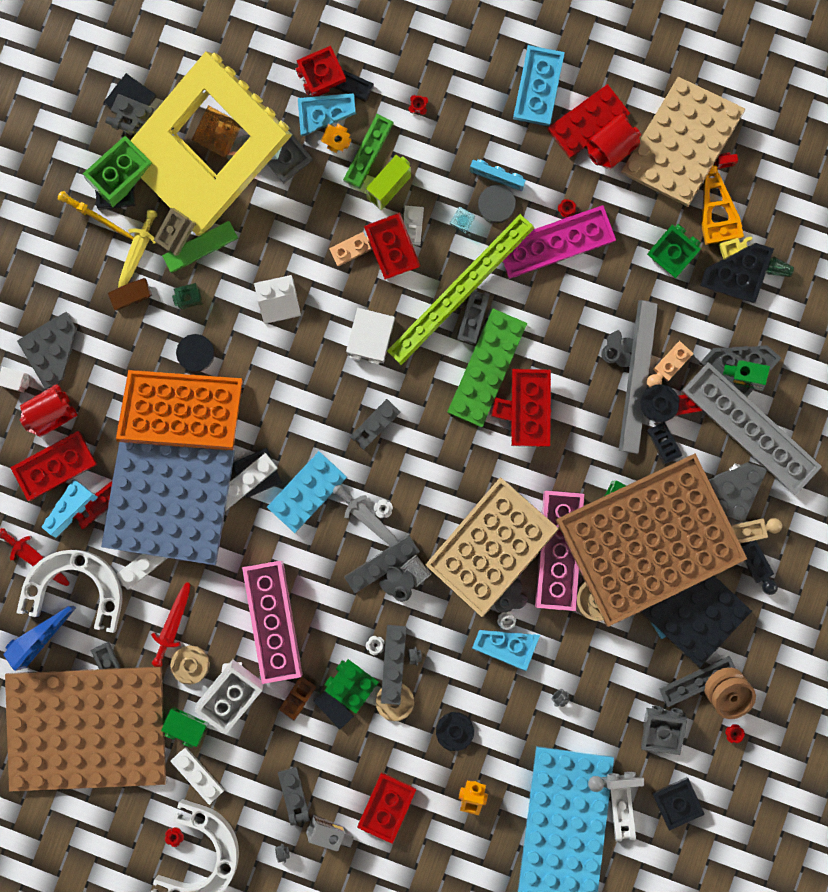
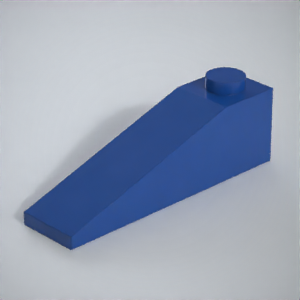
M74 605L66 607L16 640H11L5 647L7 651L3 655L12 669L17 671L27 668L76 607Z

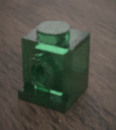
M196 283L174 289L175 295H172L173 302L181 310L203 305L200 289ZM187 295H190L191 299L185 301V297Z

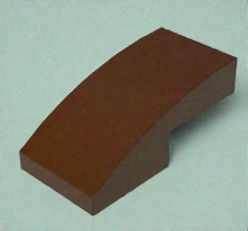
M146 278L136 280L108 293L112 306L116 311L153 296Z
M300 677L278 711L295 721L316 689V686Z

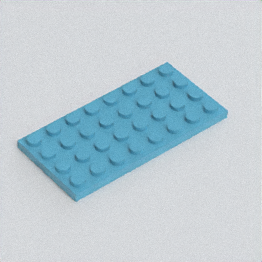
M536 746L518 892H598L610 789L603 787L600 792H593L588 786V781L593 776L607 777V774L612 773L614 757Z

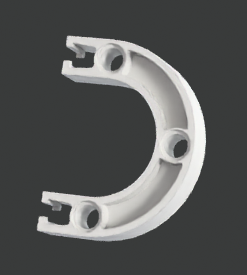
M65 550L48 555L31 569L22 587L17 608L18 614H28V610H25L29 599L35 601L34 610L29 612V616H40L45 591L49 582L63 571L78 570L90 576L99 590L100 603L94 629H104V626L101 624L105 614L112 616L111 627L107 628L106 631L116 632L122 606V588L115 571L105 560L90 552ZM79 555L85 558V563L82 566H79L76 562ZM32 585L38 589L36 596H32L29 592ZM108 601H112L115 605V609L112 612L106 609Z
M182 799L178 803L177 808H185L192 811L191 818L177 813L174 816L173 822L198 829L212 840L217 854L215 869L208 878L201 882L183 883L158 875L154 879L153 885L156 886L158 884L168 888V892L178 890L179 892H223L231 882L238 865L239 846L235 832L229 822L217 811ZM197 813H202L205 816L204 822L197 820ZM222 864H229L231 871L225 872L221 867Z

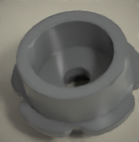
M416 647L408 649L410 665L415 664L418 666V662H422L421 650H417Z
M563 689L556 691L552 696L554 706L564 707L569 702V693Z
M281 844V846L275 847L277 862H284L285 864L286 859L290 858L288 846L284 847Z

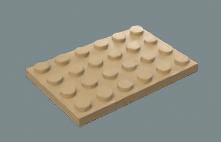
M677 77L641 137L640 145L633 151L621 173L689 207L743 116L745 108Z
M500 477L425 565L481 617H484L556 534L559 528Z

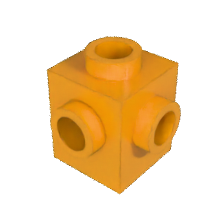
M328 124L321 142L328 145L327 149L337 153L338 150L343 152L344 148L348 149L352 139L349 138L350 134L347 133V128L339 124L336 127ZM339 135L340 139L336 142L334 138Z
M467 780L465 788L461 787L458 799L462 800L460 811L479 815L482 805H486L488 794L485 793L486 785Z

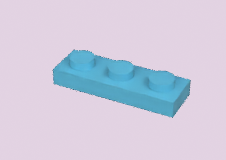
M479 159L477 161L472 160L469 172L521 192L524 188L526 180L520 174L507 173L505 169L495 166V168L491 167L487 162Z

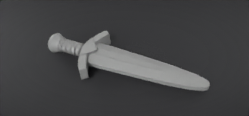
M342 485L334 487L333 493L340 496L349 505L345 512V518H349L351 512L390 546L398 542L386 526L361 501L367 499L366 495L354 500L344 491Z

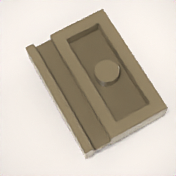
M171 208L154 241L168 251H171L175 256L179 255L196 222L191 221L177 209Z

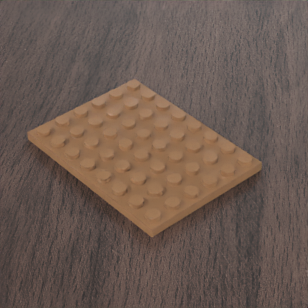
M696 453L555 519L607 627L747 560Z
M162 666L5 674L9 791L166 784L165 734L161 731L164 725Z

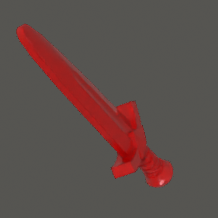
M5 528L0 529V538L13 546L10 560H16V555H18L34 567L44 558L26 542L31 540L32 536H26L17 541L8 534ZM62 573L57 574L53 578L54 581L64 586H69L70 584Z
M186 582L181 588L160 636L156 633L151 634L152 638L160 644L156 657L151 662L154 667L162 666L163 656L167 647L181 646L180 642L174 643L189 597L191 586L189 582Z

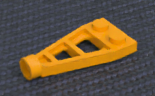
M716 165L712 166L704 180L702 231L705 245L744 237L740 216L718 173ZM718 188L722 201L711 202L710 189ZM718 206L724 207L728 214V220L714 223L711 219L712 209Z

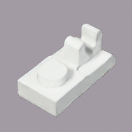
M405 205V227L412 245L420 246L424 207Z

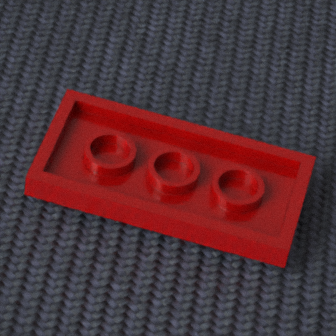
M607 84L550 125L547 130L568 158L571 159L586 148V141L615 116H619L622 113L628 117L630 112Z
M512 369L511 446L550 447L551 370Z
M77 431L10 468L27 501H32L98 464L81 432Z

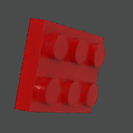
M400 212L364 226L384 280L420 267Z
M381 772L357 828L393 844L417 788Z

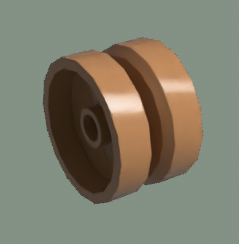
M731 667L718 670L709 677L705 684L704 691L706 697L722 718L737 719L748 713L755 704V690L738 669Z

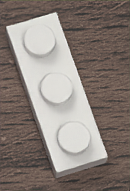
M187 747L171 760V763L208 804H211L224 792L221 785Z

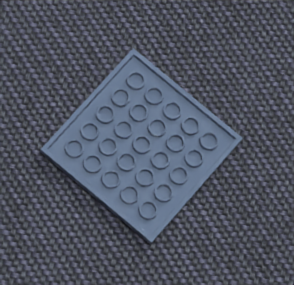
M119 442L101 547L216 565L235 450Z

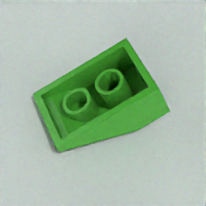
M124 136L90 166L83 175L86 181L114 207L129 193L152 162Z

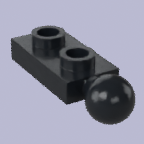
M754 540L742 546L747 557L744 563L755 583L762 581L763 592L767 595L775 594L778 590V585L769 578L774 575V572L757 541Z

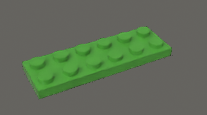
M492 308L447 413L481 428L483 427L526 328V322Z

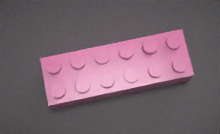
M555 491L543 492L542 514L558 528L559 526L555 519L584 506V494ZM560 528L539 552L535 607L576 611L579 568Z
M283 561L242 567L262 684L301 677L303 674Z

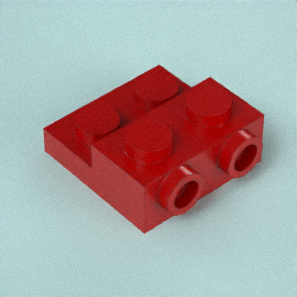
M331 45L296 60L298 67L295 70L299 79L303 78L305 81L303 87L307 95L311 94L312 97H317L330 92L329 88L346 82V77Z

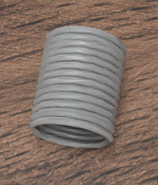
M417 555L401 567L404 573L407 571L412 573L416 587L432 574L422 561L419 560Z

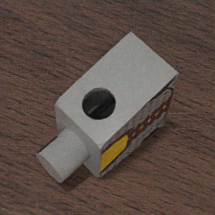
M314 814L306 832L309 843L334 851H338L341 845L350 848L354 838L345 834L343 826Z

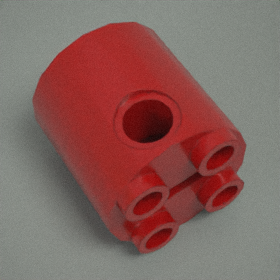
M621 113L619 116H615L586 141L588 156L595 165L611 170L640 145L639 137L642 136L638 128L632 127L628 123L629 120L624 114Z
M58 384L20 405L22 411L20 422L27 432L40 438L72 420L78 414L73 406L70 407L68 403L70 398L65 391H62Z

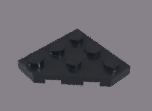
M753 243L707 267L700 286L744 301L756 303L774 248Z

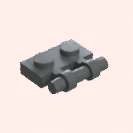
M118 94L111 108V112L117 116L115 118L108 116L106 123L112 125L114 129L124 130L127 134L134 136L140 130L138 128L139 125H144L152 116L154 109ZM126 118L131 120L132 123L129 125L124 123L123 120Z

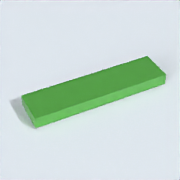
M376 114L343 179L344 182L361 189L394 124L393 121Z
M227 221L185 243L179 255L175 256L170 251L162 255L170 272L174 273L239 238L230 221Z

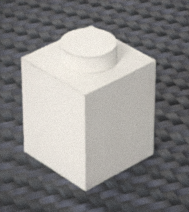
M2 366L0 386L24 393L30 383L29 374Z

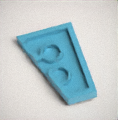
M354 93L298 98L301 137L328 126V124L331 125L356 114Z
M73 479L61 499L56 503L51 514L46 518L42 528L56 538L72 523V518L78 512L82 513L86 509L85 505L90 500L94 501L98 497L80 482Z
M479 630L472 649L526 671L540 635Z

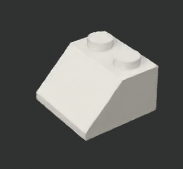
M292 275L254 283L264 324L301 316Z

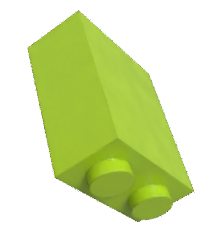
M395 155L366 188L367 199L382 210L411 178L410 162L404 157L400 158L398 155Z

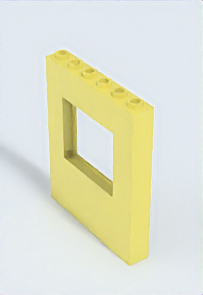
M206 51L131 139V142L152 162L141 178L170 208L177 209L191 221L196 222L192 230L196 235H202L212 227L292 136L288 131L290 129L289 126L282 120L279 122L275 117L276 113L271 108H266L262 104L263 100L257 94H252L248 90L250 87L243 80L239 81L235 77L236 72L229 66L226 67L222 63L223 59L217 53ZM209 95L250 135L249 139L217 175L177 134Z

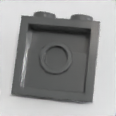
M657 705L652 706V708H646L641 750L680 755L687 725L686 714L678 708H672L671 711L664 710L661 706Z

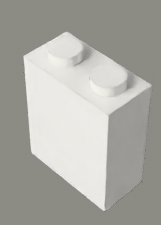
M357 308L346 350L347 355H350L349 358L358 361L361 358L367 359L368 363L373 365L384 364L395 317Z

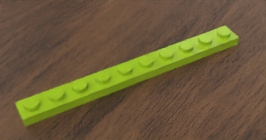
M520 214L408 328L387 352L402 365L535 229L534 226Z

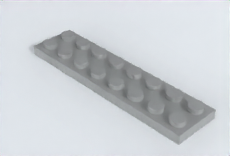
M707 363L682 390L692 402L766 468L792 494L797 495L822 467L710 363Z

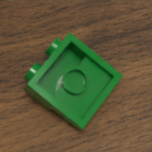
M672 224L647 253L649 257L674 278L678 277L702 249L699 246L701 242L694 236L689 238L685 234L687 230L680 224L676 226Z
M349 659L346 662L342 660L336 668L339 672L334 678L330 676L324 684L327 687L325 691L351 711L357 713L379 681Z

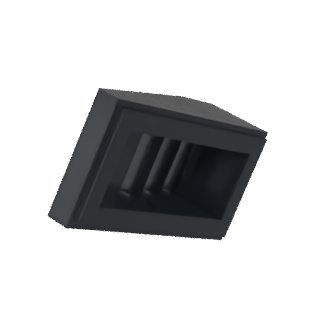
M665 422L647 430L663 465L683 456ZM661 429L664 430V433L655 436V432ZM664 436L667 437V440L661 443L658 442V439ZM670 443V447L662 449L661 446ZM671 450L674 451V454L666 457L665 453Z

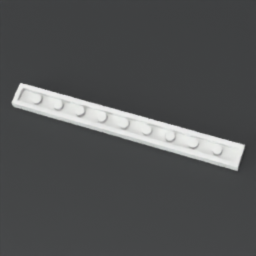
M266 453L230 481L225 511L278 469ZM141 554L117 573L116 576L129 590L168 558Z

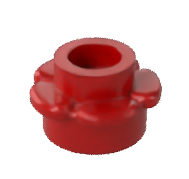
M569 199L562 200L561 204L558 205V212L561 213V216L565 218L573 216L576 213L575 202Z
M732 724L725 731L726 739L730 743L735 742L738 744L745 736L744 729L740 728L737 724Z
M177 827L169 828L165 833V842L172 847L179 846L180 842L184 840V834Z

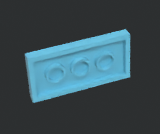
M528 45L513 116L514 120L550 126L565 52Z
M318 451L267 508L290 530L296 533L333 493L334 487L341 485L347 476Z

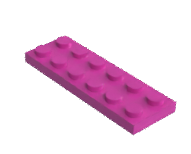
M602 205L534 229L502 262L508 279L611 244L616 241V238Z

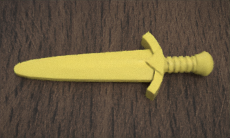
M154 210L147 211L146 221L142 229H128L129 234L135 233L121 272L118 288L129 283L149 240L151 239L153 244L156 243L154 237L148 233L153 220L157 217V213Z

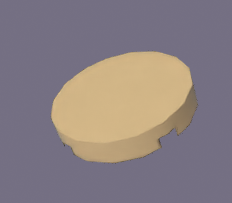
M189 645L175 652L171 659L170 667L176 680L183 684L191 685L200 682L206 677L209 672L210 662L208 655L203 649L198 646Z
M402 683L400 705L381 704L382 688L378 691L376 708L379 714L386 720L401 721L412 712L414 697L410 688Z

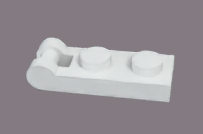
M630 787L610 789L616 842L627 838L629 840H636ZM621 826H628V830L621 831Z

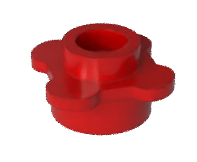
M412 95L410 97L411 106L408 108L409 112L425 115L428 98Z

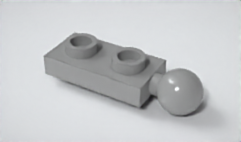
M624 772V775L609 773L607 777H591L588 781V786L593 792H600L603 787L608 789L644 786V778L637 776L635 772Z

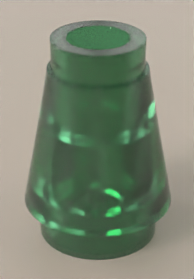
M774 256L771 257L766 272L768 275L791 277L794 266Z

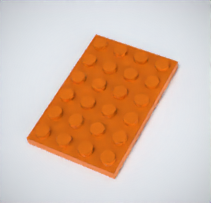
M128 370L116 440L117 442L233 451L243 380L242 378Z

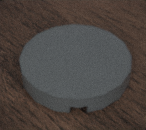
M502 185L487 187L478 199L479 212L489 222L502 223L513 215L515 197L507 187Z

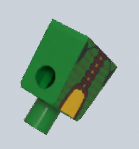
M739 360L737 366L725 363L723 375L734 377V384L763 391L770 366ZM740 372H746L748 375L743 376Z

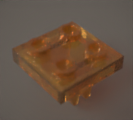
M208 105L192 140L227 158L241 126L232 117Z

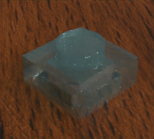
M459 207L450 221V225L466 234L475 219V215Z

